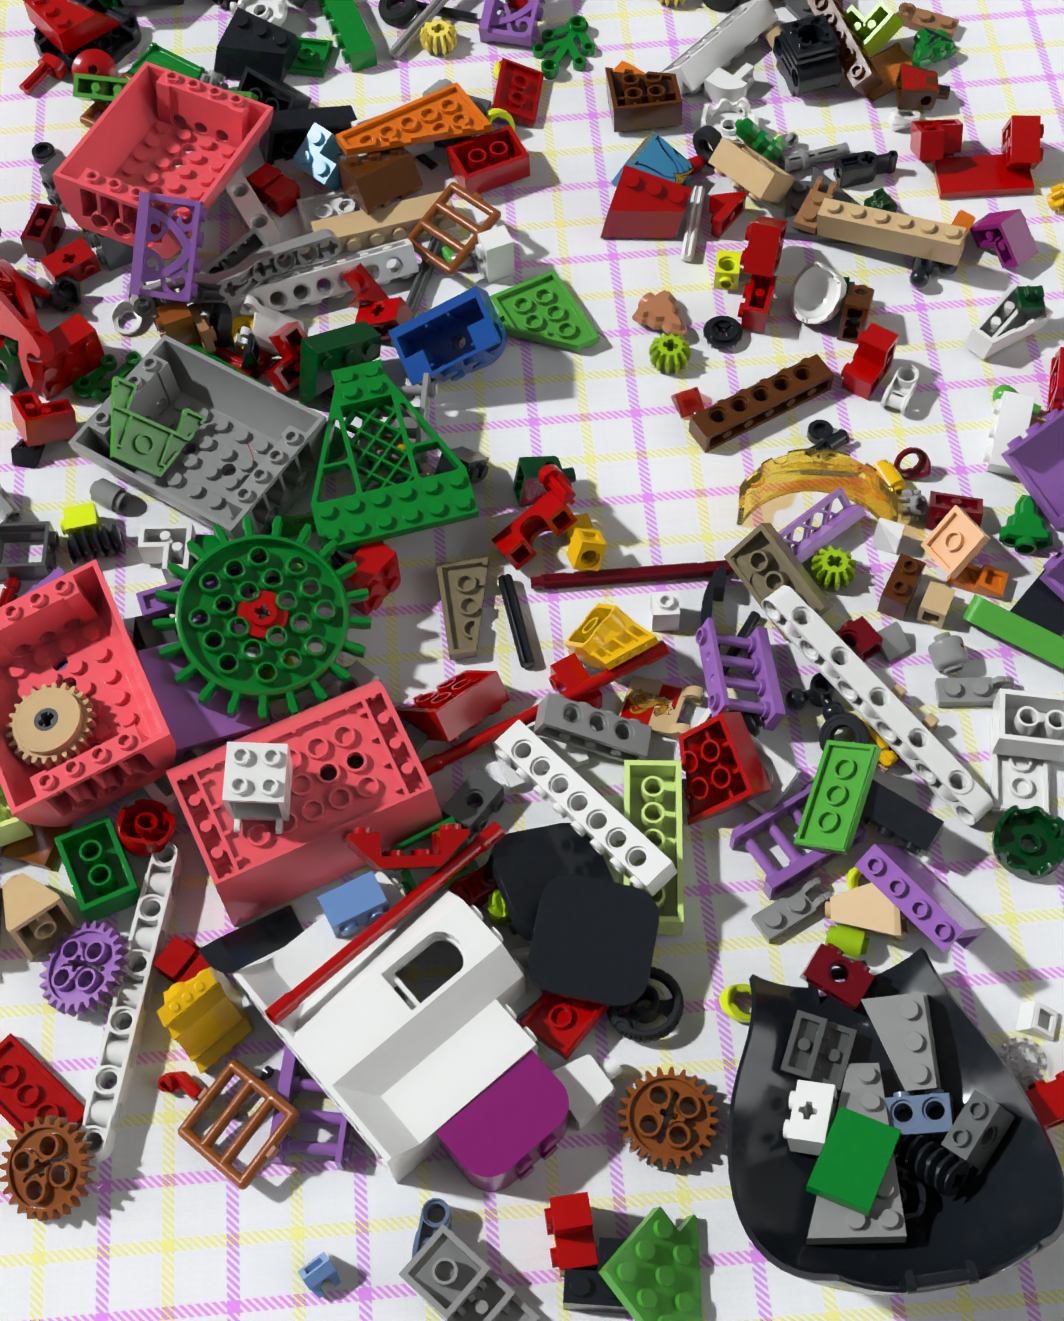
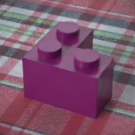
M1021 209L988 213L974 223L970 229L978 249L994 247L1002 268L1019 267L1038 253L1035 240L1031 235Z

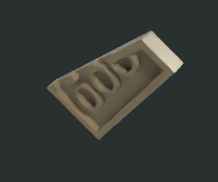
M488 557L436 564L450 660L477 657L489 565Z

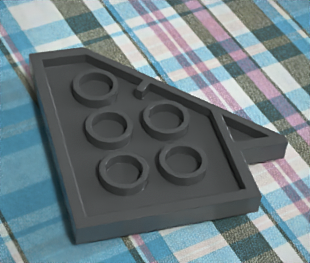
M812 167L811 181L795 180L786 195L785 220L788 221L784 239L860 245L819 236L817 231L815 234L792 227L793 220L810 189H813L818 176L824 177V184L820 189V192L827 193L832 180L817 167ZM837 185L833 196L834 200L860 205Z

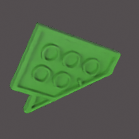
M555 270L490 296L497 315L505 326L506 335L576 352L599 343V335Z
M661 1206L653 1208L598 1273L635 1321H702L697 1217L695 1214L687 1216L677 1228Z

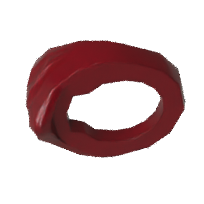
M909 447L904 449L897 455L894 461V466L904 479L918 480L930 475V459L920 448ZM912 453L916 454L919 461L913 468L902 469L900 467V463L905 456Z

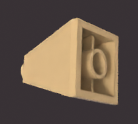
M26 874L14 875L2 885L6 929L30 962L53 948L55 940L62 942L64 940L63 932L71 935L74 925L81 929L60 896Z
M872 882L831 896L830 901L825 902L826 919H831L834 923L899 940H909L908 917Z

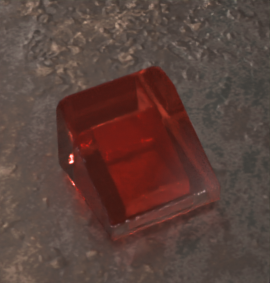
M698 387L671 396L681 418L693 415L698 410L705 409Z

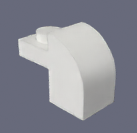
M746 63L734 75L718 67L705 79L704 97L716 104L723 98L731 102H737L741 97L746 98L747 90L754 82V66Z

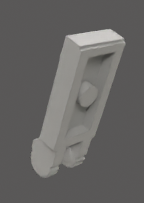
M997 676L995 678H936L938 707L993 706L997 693L994 694L993 689L1011 688L1014 685V680L1010 676Z
M820 877L810 880L802 888H796L752 916V922L768 943L815 915L816 911L822 908L826 901H830L831 896H834L831 891H828L817 897L813 902L809 900L807 895L819 889L823 884Z

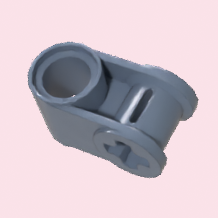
M432 1198L423 1205L419 1227L414 1239L412 1258L442 1224L450 1230L452 1213L444 1200ZM435 1208H442L445 1210L444 1219L438 1223L431 1222L429 1220L430 1212Z

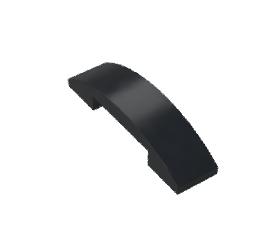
M721 565L707 585L702 601L700 627H702L708 617H712L713 601L723 602L727 565Z

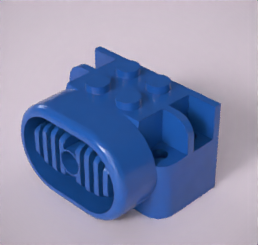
M474 286L388 331L412 386L423 383L424 373H429L431 383L437 380L445 382L451 379V381H456L463 378L466 374L485 368L502 355L507 340L505 326L498 317L488 292L478 286ZM465 338V345L460 349V341Z

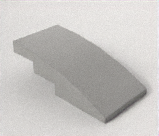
M444 1224L439 1227L399 1273V1276L445 1321L540 1320V1316L516 1295V1292L491 1270L489 1265Z

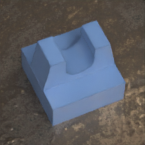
M325 1252L297 1271L309 1290L319 1299L325 1295L321 1288L323 1280L330 1279L335 1286L341 1283L336 1268Z

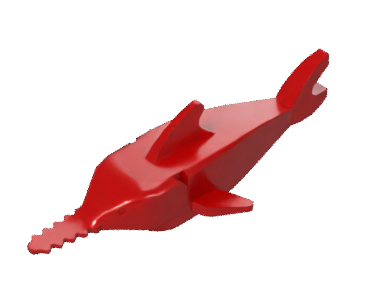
M0 258V334L18 341L19 357L25 379L31 389L41 390L44 383L42 360L53 359L54 346L46 331L40 328L31 294L49 298L51 293L20 276L9 262Z

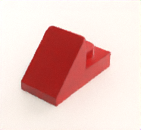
M740 191L710 196L709 212L713 214L710 220L712 236L719 239L745 210L747 193Z
M361 263L342 275L349 287L357 295L349 303L348 307L359 309V305L389 299Z

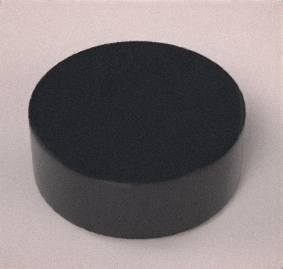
M40 142L31 151L34 161L38 164H45L56 155L54 146L49 142Z
M815 420L808 426L807 438L811 443L817 444L820 438L833 434V427L825 420Z

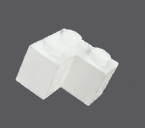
M494 225L492 229L478 233V244L475 245V249L470 255L476 258L480 275H485L488 283L515 275L514 242L505 225L499 227Z
M193 524L140 525L138 550L144 564H162L161 569L167 584L179 581V579L172 577L168 573L167 565L169 562L179 565L187 571H190L195 565L193 557L187 549V542L190 539L195 542L196 533Z

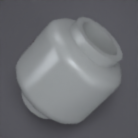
M949 632L936 635L934 637L935 642L928 647L935 670L943 671L946 675L965 668L964 663L968 661V653L962 638L957 635L950 636Z

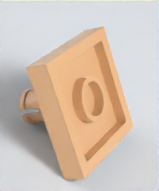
M955 505L921 546L948 576L956 579L970 561L977 558L976 555L980 554L981 549L991 538L962 508Z

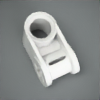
M904 364L897 369L890 385L887 386L880 406L885 407L887 405L900 410L901 414L906 413L916 390L919 371L915 366Z

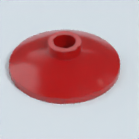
M87 49L75 58L72 65V76L74 79V73L117 78V67L114 60L106 52L99 49ZM93 66L97 67V72L90 74V68Z

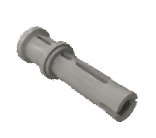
M844 142L811 151L799 149L797 153L788 155L781 153L778 158L779 168L787 173L797 169L803 171L809 168V165L836 160V157L849 155L850 149L848 144Z

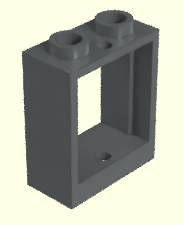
M50 521L0 523V581H6L10 576L20 580H42L52 573L53 569H56L55 547L59 546V534L57 531H54ZM44 541L41 562L2 564L4 543Z

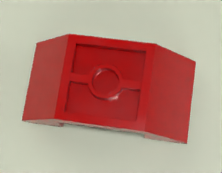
M460 823L443 824V826H439L438 831L431 833L432 849H415L411 851V855L404 856L403 850L381 852L380 832H372V827H356L351 829V833L344 836V843L374 871L435 868L442 866L470 835V829H461Z

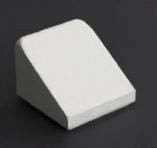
M1036 1000L1021 1003L1016 1030L1023 1034L1053 1041L1058 1012Z

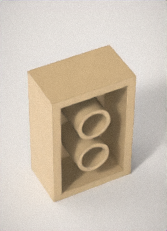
M722 137L708 163L715 167L714 172L722 177H730L732 179L731 183L742 190L743 188L750 191L748 195L759 202L763 200L768 204L772 202L781 204L795 181L794 177L745 143Z

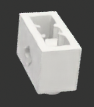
M797 1080L796 1091L791 1090L789 1095V1109L792 1110L790 1120L785 1119L783 1127V1138L787 1139L790 1151L820 1155L835 1119L838 1103L835 1085Z

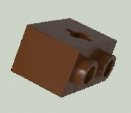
M901 553L883 590L877 611L902 621L921 581L926 563Z

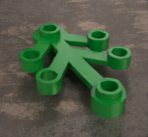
M572 16L566 26L544 30L542 32V42L544 44L538 43L533 46V57L537 59L544 58L548 51L558 49L552 58L545 59L541 63V72L544 73L545 79L552 80L556 78L559 73V64L567 52H569L573 59V69L575 71L586 69V59L581 56L574 43V40L578 37L582 44V54L586 57H591L595 54V44L590 41L586 34L588 23L583 16ZM566 35L565 38L555 40V37Z
M134 351L129 352L125 357L126 362L108 379L100 380L108 371H113L117 368L115 356L111 354L104 355L101 358L102 365L90 376H81L74 381L72 385L74 393L82 399L94 398L103 404L111 393L104 394L100 390H112V379L115 376L125 379L141 361L140 354Z

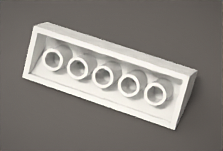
M751 0L739 5L660 72L676 74L681 95L689 92L691 95L702 89L701 84L705 82V79L718 67L724 69L731 64L730 59L743 54L746 46H751L759 40L758 36L760 34H765L773 28L772 24L779 18L769 0Z

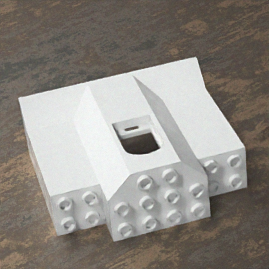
M382 870L375 874L391 909L405 897L400 892L402 887L392 875L387 877ZM447 889L421 910L418 905L301 1002L296 1010L277 1025L271 1022L265 1010L285 993L293 990L373 923L368 922L360 926L355 933L349 936L341 935L336 938L324 915L269 960L233 973L235 980L251 1006L265 1023L272 1027L375 1153L378 1161L397 1184L440 1147L436 1132L530 1050H533L538 1056L537 1050L539 1048L535 1043L537 1041L536 1036L527 1026L524 1028L519 1026L515 1021L517 1016L510 1008L513 1003L526 993L525 983L527 981L523 975L525 973L524 968L515 958L511 957L502 944L504 939L498 930L493 926L488 928L482 921L484 917L478 908L474 905L469 907L457 894H453ZM447 941L458 948L462 954L463 967L420 1003L396 976V973L432 943ZM398 987L408 1000L404 1002L395 989Z

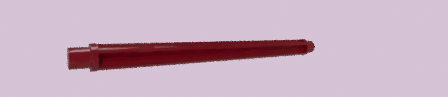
M726 560L705 561L703 563L692 562L641 566L638 568L628 567L598 571L589 570L586 572L541 574V576L530 577L531 589L542 588V590L712 577L721 565H727L726 576L732 575L735 572Z

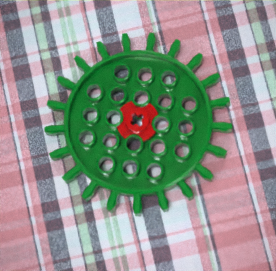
M249 515L243 517L242 529L245 537L229 541L223 528L218 523L213 525L214 537L219 546L208 553L204 552L197 543L190 539L187 542V549L198 560L193 568L187 571L171 562L167 565L168 573L172 577L183 581L179 593L166 590H156L155 592L156 601L163 604L176 605L175 617L152 620L154 631L177 630L179 642L159 649L161 660H166L184 653L189 665L175 675V683L178 686L183 685L198 674L208 683L199 694L198 702L204 707L211 700L213 694L219 690L232 696L228 703V718H235L239 711L241 700L246 699L259 701L258 715L260 721L267 722L269 716L268 701L285 698L288 710L292 716L299 713V703L295 695L307 689L313 692L320 703L328 701L326 690L319 684V681L328 672L346 684L350 682L351 674L336 662L342 652L364 658L366 647L348 641L347 635L349 628L371 629L372 618L349 616V604L368 600L369 591L368 588L350 592L345 591L342 580L351 577L357 572V564L354 561L338 570L333 569L327 560L337 550L338 542L333 539L317 553L306 546L311 538L310 524H305L295 541L281 537L283 530L282 518L277 515L272 522L271 535H254L253 523ZM261 554L266 557V560L262 563H255L252 561V557ZM298 563L303 565L304 569L301 572H293L290 570V566ZM233 567H238L242 570V573L238 576H231L227 572ZM271 576H276L281 580L277 585L266 583V579ZM208 580H214L218 583L214 589H207L203 584ZM313 585L318 588V592L307 594L304 592V588ZM246 589H252L256 592V595L252 598H245L241 594ZM290 598L295 603L293 606L286 608L280 605V601ZM222 602H228L232 605V608L223 612L218 610L217 606ZM327 607L333 613L330 616L323 617L318 614V610ZM263 614H266V615H267V616L264 617L263 620H260V619H259V618L262 617ZM198 615L208 618L207 622L202 625L193 623V619ZM303 620L309 626L304 630H298L294 627V623ZM237 624L246 627L245 632L241 634H235L231 629ZM276 633L282 634L285 637L281 643H273L269 638ZM211 638H219L222 641L218 647L214 648L206 644ZM311 643H320L323 649L315 653L311 652L308 646ZM249 647H257L261 651L255 657H250L245 653ZM288 656H295L299 659V662L294 666H288L284 663V659ZM226 660H232L236 663L232 670L221 668V664ZM265 669H270L275 673L274 677L268 680L262 679L259 674Z

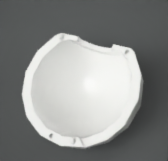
M814 261L804 266L797 274L791 286L790 304L792 312L798 320L806 324H821L831 320L843 308L847 296L846 281L836 271L819 261Z

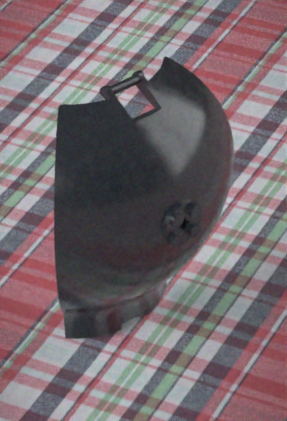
M920 948L899 964L874 975L875 977L862 999L919 992L926 993L929 1001L941 1089L944 1090V1093H949L953 1099L955 1120L974 1090L1002 1106L1015 1116V1119L983 1171L981 1172L969 1164V1173L963 1186L954 1196L950 1197L938 1193L936 1189L929 1187L926 1182L920 1181L915 1175L910 1174L896 1163L897 1149L902 1142L898 1141L894 1150V1158L907 1233L906 1243L806 1245L817 1195L806 1191V1186L819 1156L790 1151L787 1139L783 1138L785 1119L790 1120L792 1112L789 1109L791 1090L796 1091L797 1080L805 1079L780 1070L797 1010L828 1019L827 1021L857 1030L848 1063H879L885 1098L893 1097V1093L905 1090L862 1001H860L857 1008L851 1010L830 996H819L818 989L809 983L808 988L777 984L752 974L749 978L752 997L751 1019L731 1097L727 1157L731 1191L738 1217L755 1248L769 1262L795 1277L838 1290L870 1295H909L967 1284H977L980 1280L999 1274L1038 1254L1063 1234L1064 1175L1044 1125L1002 1057L955 1000L933 967L927 952ZM841 967L831 969V976L834 980L846 978V973ZM842 1083V1086H841V1090H840V1091H837V1096H838L837 1108H838V1104H839V1100H840V1096H841V1091H842L843 1083ZM925 1090L912 1092V1095L925 1094ZM941 1106L931 1108L929 1118L932 1120L942 1118L945 1109ZM907 1108L900 1110L897 1120L899 1122L909 1121L912 1118L913 1111ZM944 1138L930 1139V1141H936L940 1148L944 1147L941 1145Z

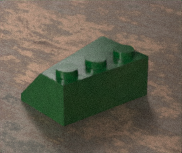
M361 321L302 338L299 403L304 404L334 386L332 370L371 362L380 357L381 334L366 321Z

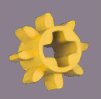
M1060 183L1050 187L1052 193L1047 195L1050 209L1052 211L1058 210L1059 214L1064 213V183Z

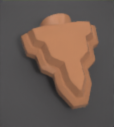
M664 290L656 295L649 292L640 299L638 309L632 316V319L641 326L648 325L653 330H663L668 335L673 332L676 337L679 335L685 337L688 334L685 322L679 317L680 309L675 304L676 298L669 291Z

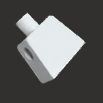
M587 1054L551 1071L561 1081L567 1091L569 1117L579 1131L615 1096V1088L610 1081L621 1074L622 1069L613 1057L598 1065L594 1058Z

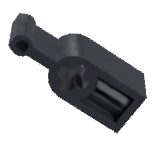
M891 150L888 153L877 155L871 151H863L836 157L833 175L841 189L870 183L875 179L876 175L892 174L895 172L898 153L895 150Z

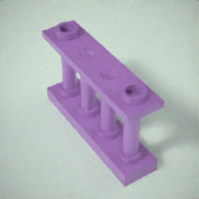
M708 617L702 627L698 628L696 632V643L699 645L708 693V707L711 709L712 718L720 713H725L727 709L759 714L763 729L774 731L786 713L767 628L757 626L747 638L725 635L715 632L713 618ZM718 644L745 649L748 659L722 655L719 652ZM722 666L749 670L753 681L724 676ZM727 688L754 692L757 702L728 698Z
M813 781L807 783L800 793L751 823L738 825L732 831L730 848L734 850L743 844L767 875L763 892L769 900L842 855L812 850L806 855L803 853L799 854L776 824L790 815L799 827L803 815L800 808L804 807L807 803ZM860 821L851 848L863 842L866 829ZM767 830L789 858V865L782 870L775 868L753 837Z
M285 1045L277 1093L292 1105L295 1094H299L300 1091L325 1093L314 1079H303L301 1075H298L301 1063ZM275 1107L270 1136L285 1117ZM298 1109L300 1112L298 1122L339 1125L338 1143L293 1140L287 1134L278 1146L280 1152L274 1160L269 1159V1161L274 1164H283L284 1156L289 1155L290 1152L335 1156V1164L338 1170H344L346 1161H351L353 1142H349L351 1129L349 1121L342 1113Z

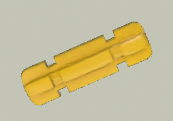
M861 719L869 730V744L878 745L882 749L879 757L881 764L886 768L894 765L898 760L896 754L892 750L889 751V746L875 730H872V727L865 719Z

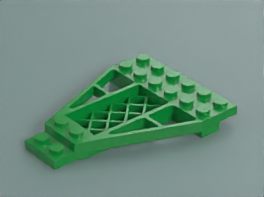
M381 359L331 371L335 388L311 500V508L321 549L333 539L338 542L336 551H341L479 517V510L466 467L384 373ZM400 405L431 440L411 443L409 441ZM380 411L390 415L385 422L376 419ZM355 417L364 420L360 428L351 425ZM395 419H397L399 429L391 426ZM338 420L348 457L345 460L327 464L335 422ZM371 424L380 428L375 436L366 432ZM347 431L355 434L351 441H349ZM386 431L396 436L391 443L381 439ZM361 437L370 441L366 449L356 446ZM401 440L403 441L405 451L397 447ZM376 445L386 449L381 457L371 453ZM439 449L456 468L453 471L420 477L414 455ZM352 451L361 455L356 463ZM392 453L402 457L397 465L387 461ZM366 459L376 463L371 471L361 467ZM407 461L409 462L411 472L403 469ZM382 466L392 471L387 479L377 475ZM346 470L352 472L356 487L355 494L319 502L325 475ZM358 473L366 476L362 484H360ZM398 474L407 478L406 482L399 484L394 483L393 480ZM372 480L382 484L378 489H367Z

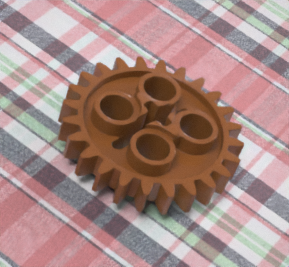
M658 1067L655 1077L647 1070L645 1071L646 1081L643 1082L636 1077L634 1080L636 1089L629 1086L626 1088V1093L630 1098L621 1097L620 1104L627 1108L618 1110V1117L626 1119L618 1124L619 1130H628L622 1136V1141L628 1142L632 1140L629 1152L632 1153L639 1149V1161L641 1162L647 1156L650 1157V1167L652 1168L657 1161L662 1162L663 1170L667 1169L668 1162H673L675 1169L679 1170L681 1160H684L688 1166H691L692 1155L700 1160L703 1157L700 1147L710 1150L711 1143L706 1138H716L717 1132L709 1128L716 1127L719 1124L718 1119L711 1117L718 1112V1107L709 1106L714 1099V1095L704 1096L707 1085L702 1084L697 1087L696 1075L690 1080L685 1079L686 1070L684 1069L679 1076H675L673 1067H670L668 1075H664L662 1069ZM658 1092L664 1094L667 1100L662 1104H656L650 1099V1096ZM678 1093L679 1097L674 1107L673 1117L668 1124L663 1143L659 1144L657 1139L663 1127L664 1117L668 1113L673 1094ZM689 1103L696 1108V1112L692 1115H686L681 1112L679 1107L682 1104ZM645 1121H650L656 1125L657 1129L653 1133H645L640 1128V1125ZM674 1132H680L684 1134L686 1141L683 1144H675L670 1140L669 1136Z
M57 1115L35 1117L34 1121L24 1122V1129H16L14 1131L17 1139L7 1140L11 1150L2 1152V1155L8 1160L7 1163L0 1165V1169L6 1170V1175L0 1178V1182H8V1186L4 1189L3 1194L13 1195L8 1204H19L17 1208L18 1214L27 1213V1219L38 1218V1221L60 1219L61 1215H70L72 1207L81 1206L78 1197L89 1195L84 1186L85 1184L94 1183L88 1177V1172L96 1170V1167L89 1165V1160L96 1157V1155L93 1153L87 1154V1149L92 1145V1141H82L86 1131H76L77 1122H68L67 1117H57ZM54 1140H55V1143H56L55 1150H53V1142H54ZM29 1156H30V1160H31L30 1166L28 1165V1158H29ZM65 1169L67 1170V1173H68L66 1180H65V1177H64ZM40 1185L42 1186V1194H41V1195H40V1192H39Z

